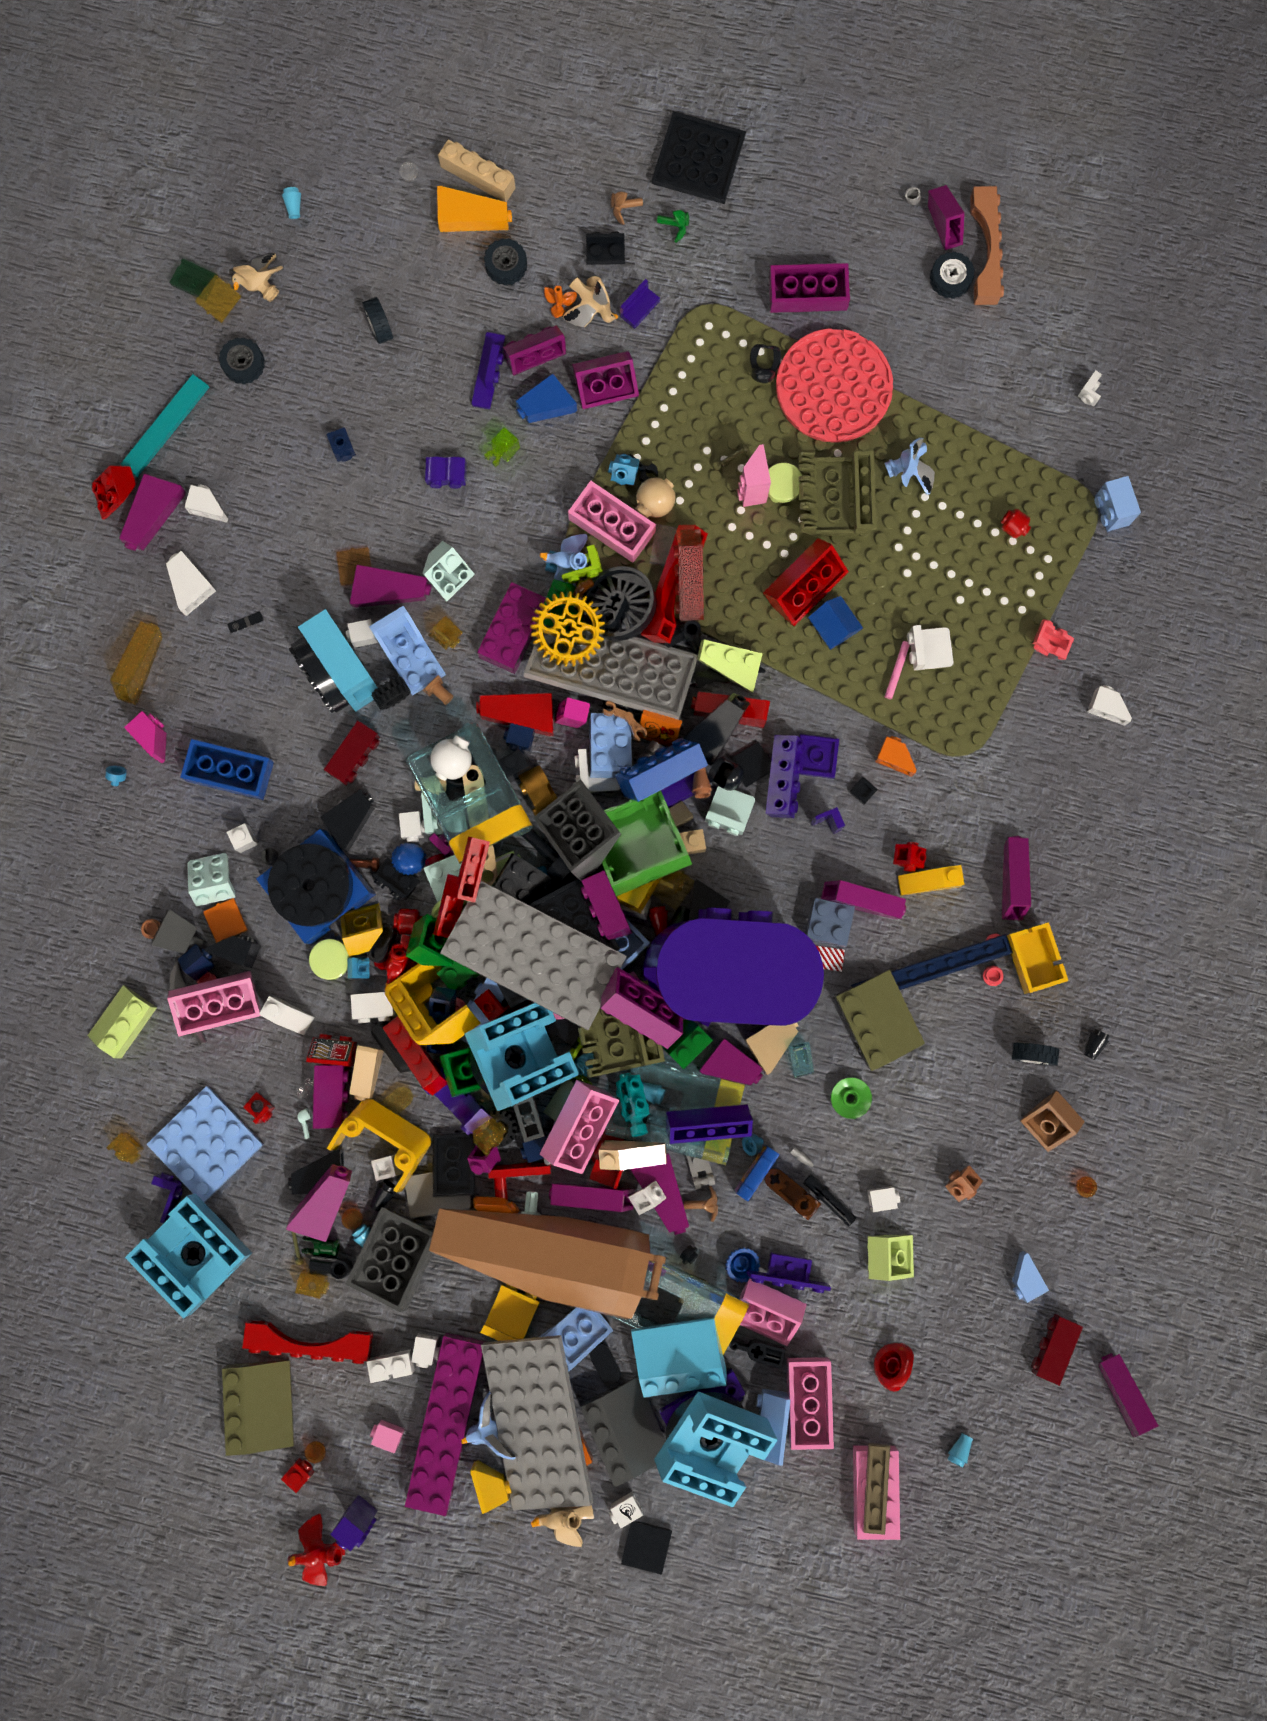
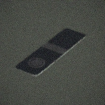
M257 612L227 625L230 633L262 622L263 617L261 612Z

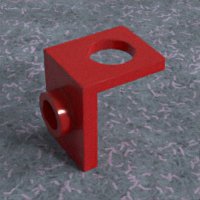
M487 989L474 1000L490 1022L510 1008L509 1005L504 1008L490 989Z
M256 1092L243 1108L255 1118L253 1120L255 1124H260L262 1122L266 1123L271 1118L275 1107ZM255 1100H260L263 1103V1109L260 1112H255L252 1109V1103Z
M596 1159L589 1179L613 1187L616 1190L623 1170L600 1169V1161Z

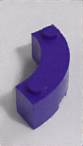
M435 1060L434 1062L445 1077L442 1065ZM447 1084L434 1094L461 1122L460 1128L467 1135L472 1133L478 1138L494 1121L492 1116L474 1099L471 1093L451 1097Z

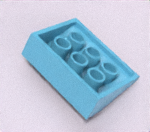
M714 1317L631 1330L638 1377L644 1398L726 1386L727 1369Z

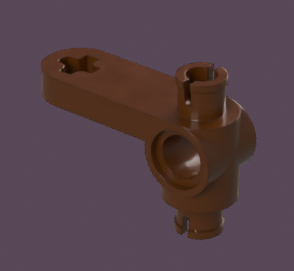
M771 1169L766 1174V1185L790 1204L800 1215L810 1220L821 1206V1203L783 1171ZM772 1174L775 1175V1176H776L777 1174L780 1175V1177H779L780 1183H779V1184H778V1183H774V1184L771 1183V1182H772V1178H771V1175H772Z

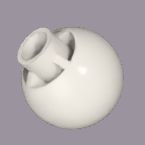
M455 735L453 739H445L437 743L430 757L431 766L436 771L435 775L444 781L447 778L454 780L464 776L472 762L471 752L468 749L470 742Z

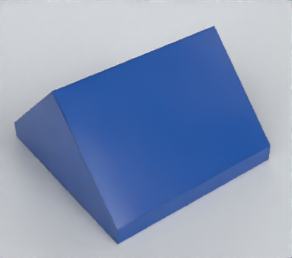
M841 596L826 601L808 617L830 650L863 629Z

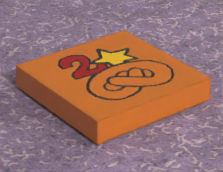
M643 710L640 725L646 729L647 736L645 738L642 732H638L637 736L649 741L654 740L659 744L669 747L673 741L678 739L682 720Z

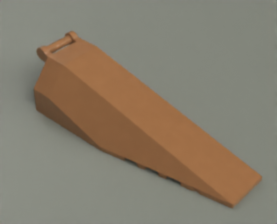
M440 1208L429 1247L430 1252L519 1288L543 1300L622 1319H632L641 1297L658 1300L659 1294L657 1290L662 1265L666 1261L664 1256L650 1254L649 1234L569 1217ZM651 1261L654 1262L649 1291H645L643 1288L648 1263Z

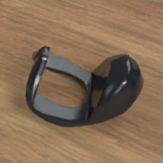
M756 344L752 347L750 353L751 376L755 381L768 383L774 379L776 370L781 362V350L779 347L766 346L764 344ZM760 348L773 350L774 361L771 368L763 369L758 366L757 356Z

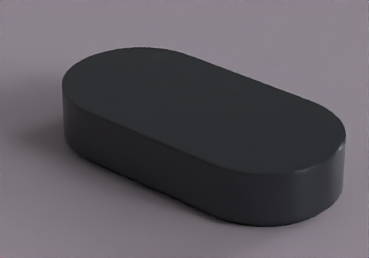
M388 923L382 924L383 932L368 952L369 959L375 963H383L387 960L397 936L396 928Z
M603 1343L598 1344L590 1352L591 1361L602 1382L607 1385H613L620 1379V1368L610 1348Z

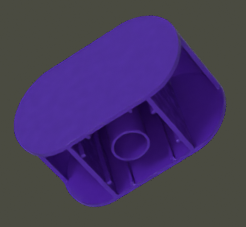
M732 909L698 910V919L675 923L665 928L654 938L647 950L643 966L644 981L648 980L649 987L661 993L668 1007L684 1020L776 1026L791 1025L802 1020L811 1012L820 997L823 987V962L816 945L798 928L784 923H772L773 912L750 910L748 912H739L737 921L731 920Z

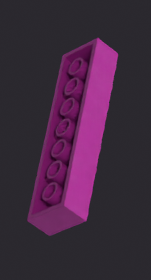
M447 1332L443 1336L405 1502V1507L442 1516H446L448 1513L463 1448L461 1439L466 1435L483 1359L481 1345L486 1341Z

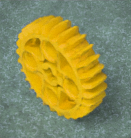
M571 591L567 597L564 596L563 592L560 593V598L553 594V601L546 598L545 602L547 605L539 604L542 611L535 610V614L538 617H532L531 620L536 622V624H532L530 628L536 630V632L531 633V637H537L533 644H540L537 651L544 650L545 652L542 657L544 658L549 655V662L557 659L556 665L564 661V667H567L568 662L571 661L574 667L576 660L583 664V657L589 661V653L593 656L596 654L593 648L600 649L601 645L597 641L603 642L604 640L599 634L605 633V630L600 629L605 622L598 621L602 614L596 615L598 607L591 608L593 601L588 604L585 603L586 596L580 600L579 593L573 598ZM565 604L562 616L548 613L554 607ZM571 605L576 606L578 614H571L568 611V607ZM583 610L590 617L592 625L580 622ZM543 620H552L553 627H545L543 624ZM566 625H569L570 630H572L569 634L565 633L566 629L564 628ZM585 630L589 631L592 634V639H584L582 632ZM543 633L555 636L552 648L545 641ZM574 642L587 646L581 652L570 654ZM564 644L567 647V652L560 653L557 645Z

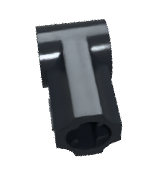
M312 1255L308 1269L311 1274L342 1279L351 1273L353 1264L348 1258ZM339 1263L345 1266V1273L338 1271Z

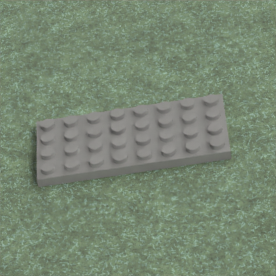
M544 624L545 627L552 628V626ZM585 630L582 632L584 639H592V634L589 631ZM543 633L545 641L552 648L555 636ZM638 637L623 641L604 639L603 642L597 641L601 647L600 649L593 648L596 654L593 656L589 653V661L583 657V664L576 660V665L573 667L571 661H569L567 667H564V661L556 665L557 659L549 662V655L543 658L542 656L545 651L541 650L538 652L537 649L540 644L534 645L524 671L525 678L605 701H611L640 711H651L678 720L698 657L697 654L673 647L667 648L666 645ZM574 642L570 654L581 652L587 646ZM564 644L557 645L560 653L567 652V647Z
M480 881L476 902H467L440 952L441 955L586 1030H589L601 1007V995L614 970L617 967L621 969L627 957Z
M561 1335L484 1342L481 1348L489 1389L492 1394V1405L499 1440L516 1456L514 1460L503 1458L506 1478L512 1491L510 1493L512 1509L591 1506L593 1503L592 1492Z

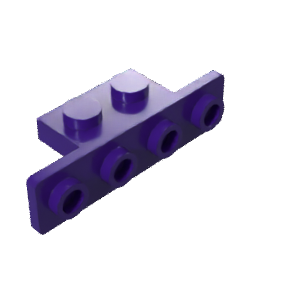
M486 333L472 398L473 407L491 409L496 383H499L500 379L499 366L503 364L504 353H502L505 342L504 335Z
M770 1252L767 1273L747 1270V1275L752 1278L751 1281L756 1283H764L765 1280L771 1281L772 1285L784 1287V1284H790L792 1288L804 1290V1287H808L817 1293H824V1290L831 1291L829 1284L809 1280L812 1260L808 1258Z

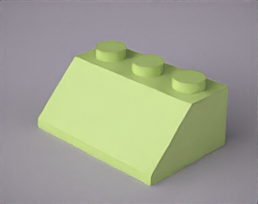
M123 985L87 1036L97 1047L113 1058H122L157 1007Z

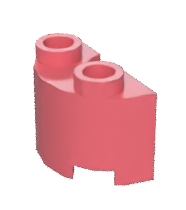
M1043 619L1033 642L1035 644L1034 649L1043 655L1048 656V653L1056 655L1059 660H1066L1074 638L1069 636L1068 632L1064 629L1057 628L1055 630L1053 622Z

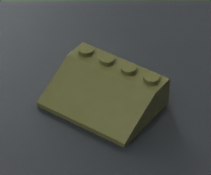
M890 970L834 995L871 1071L891 1063L925 1044Z
M290 1360L228 1364L222 1369L226 1456L245 1455L293 1447L294 1428Z

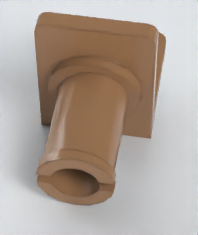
M437 675L423 691L429 697L434 694L444 705H447L454 696L442 686L443 681Z

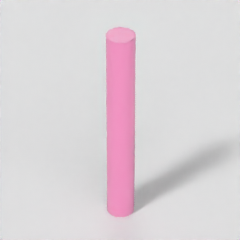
M907 641L902 642L884 696L887 699L893 698L910 647Z

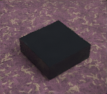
M862 777L849 793L865 805L878 789Z

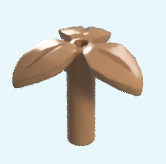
M612 193L611 208L614 207L613 214L616 220L624 225L625 223L620 213L621 209L643 206L642 198L626 200L628 193Z
M709 1186L711 1198L699 1201H684V1209H704L712 1213L711 1222H714L718 1214V1198L712 1186Z

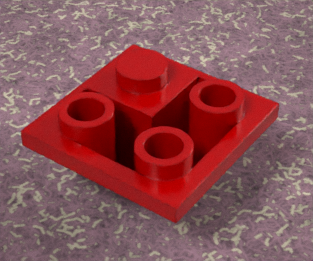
M109 466L92 482V491L95 494L97 508L102 519H107L126 500L135 487L136 483L130 466Z

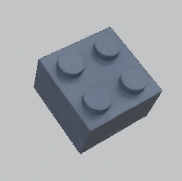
M818 898L813 899L806 935L814 942L841 948L847 947L855 907Z

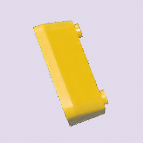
M418 963L390 983L385 990V996L411 1038L419 1045L452 1044L480 1024V1021L467 1005L463 1006L439 1025L436 1024L432 1016H429V1011L424 1004L429 1001L430 996L434 992L431 983L440 978L437 975V971L443 966H427Z
M365 1099L343 1121L327 1149L330 1151L337 1150L345 1136L356 1137L361 1134L364 1127L399 1148L394 1157V1162L397 1168L404 1173L393 1191L401 1192L429 1149L431 1137L427 1132L374 1099Z

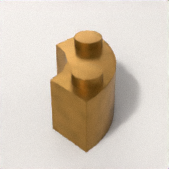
M540 765L519 775L522 782L519 784L523 795L528 794L535 807L531 810L535 816L557 799Z

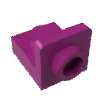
M434 833L428 838L446 858L454 855L451 847L447 846L449 842L442 835L438 837Z

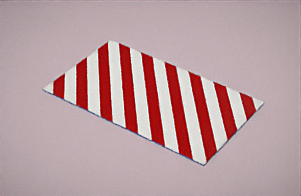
M816 946L823 962V969L842 972L845 950Z

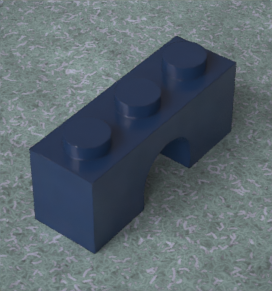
M437 986L430 996L429 1016L433 1017L437 1025L455 1013L457 990ZM453 1043L427 1045V1052L445 1055L449 1052Z

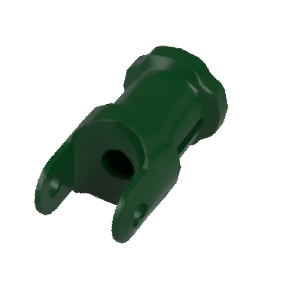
M308 1236L302 1237L303 1240L311 1241L314 1244L313 1249L303 1248L301 1250L302 1253L318 1256L320 1254H327L337 1258L340 1247L339 1239L324 1242Z

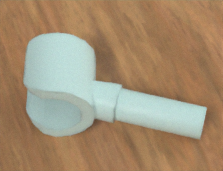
M306 1108L301 1110L297 1116L302 1124L305 1139L310 1138L306 1121L312 1118L309 1109Z

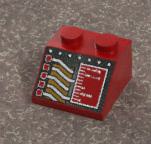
M320 1034L319 1038L313 1037L306 1062L354 1066L357 1042H353L352 1037L340 1036L339 1040L331 1039L332 1035Z

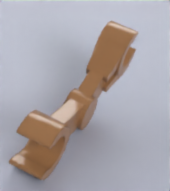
M611 701L606 702L605 705L612 707L613 710L607 711L603 709L604 715H615L628 722L636 741H640L637 732H642L646 738V729L636 722L631 712L616 708V705Z

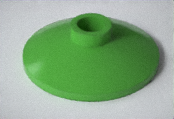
M845 1078L834 1086L831 1092V1103L834 1110L840 1116L856 1119L866 1114L872 1103V1094L867 1084L862 1080ZM849 1094H852L854 1096V1100L852 1102H849L847 1100V1096Z

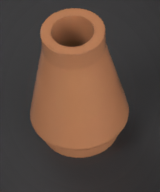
M704 767L694 772L692 793H694L695 798L709 797L712 788Z

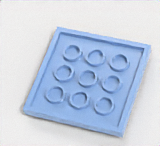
M206 1086L146 1145L193 1194H196L205 1203L264 1144L209 1086Z

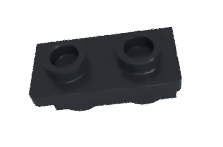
M592 232L586 234L587 265L625 264V234L619 232Z
M388 857L377 872H373L371 875L376 878L373 882L382 889L385 886L392 891L389 894L397 900L401 898L407 900L420 883L411 874L399 873L393 867L392 860Z

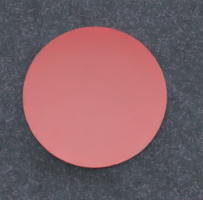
M821 329L800 338L785 354L780 363L776 379L777 399L788 421L803 434L824 442H846L867 434L884 417L893 394L892 371L883 352L871 340H867L860 336L859 333L846 329Z

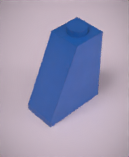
M551 374L516 400L518 416L521 419L525 418L528 423L572 414L577 411V403L554 374Z

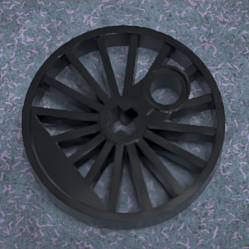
M618 566L601 572L593 579L594 586L589 588L583 594V597H587V604L592 599L602 602L593 603L591 606L592 609L599 608V611H596V615L602 614L599 622H605L603 625L605 633L599 634V636L611 641H623L637 636L647 628L654 617L657 599L651 582L641 571L632 567ZM612 580L618 581L617 591ZM607 581L610 585L611 593L603 586ZM601 589L608 597L595 594V592ZM650 594V598L641 599ZM648 605H649V607H648L647 610H646V609H643V608L637 607V606H648ZM583 610L582 615L585 622L592 625L590 617ZM632 612L644 615V617L640 620ZM626 613L637 623L632 628ZM624 621L627 630L621 632L622 622Z

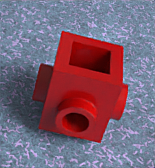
M916 842L896 844L893 864L901 866L904 871L915 872L916 869H924L926 849L919 847V843Z

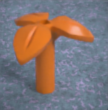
M555 286L554 289L544 288L546 300L549 303H556L551 308V314L555 318H559L564 314L565 311L562 305L571 306L577 298L576 292H566L563 295L561 286Z

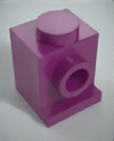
M481 1142L477 1143L467 1158L471 1171L477 1175L490 1173L496 1162L500 1163L501 1161L496 1144Z

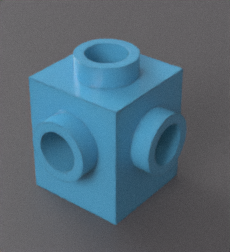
M627 454L616 455L615 460L610 461L609 473H612L611 481H615L620 485H634L640 459L632 458Z

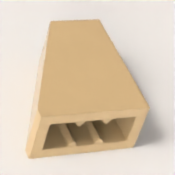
M797 1022L786 1026L768 1025L744 1040L760 1067L763 1068L765 1075L772 1072L798 1033L796 1029L798 1027Z
M361 1045L357 1046L349 1093L355 1095L354 1099L364 1101L367 1098H373L384 1053L383 1050Z

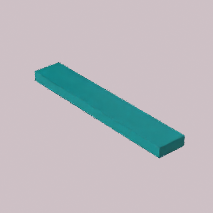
M192 374L121 462V466H130L133 475L138 478L210 387Z

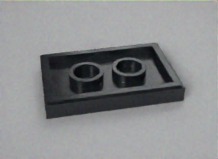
M466 1133L433 1134V1197L475 1195V1173L471 1171L467 1159L475 1148V1136L472 1133L469 1135Z

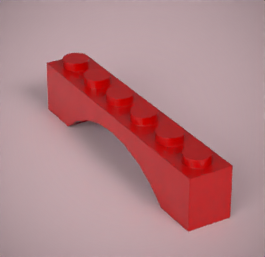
M678 525L655 592L657 606L654 617L647 628L641 632L642 636L652 642L670 644L676 628L674 605L678 587L688 567L702 552L708 533L696 525Z
M249 1320L245 1323L242 1349H248L249 1353H261V1350L269 1351L270 1355L290 1353V1357L296 1358L302 1357V1355H311L310 1358L321 1360L323 1357H331V1361L336 1362L351 1359L352 1363L364 1364L365 1361L371 1358L373 1332L352 1330L345 1336L333 1341L308 1343L285 1335L271 1322Z

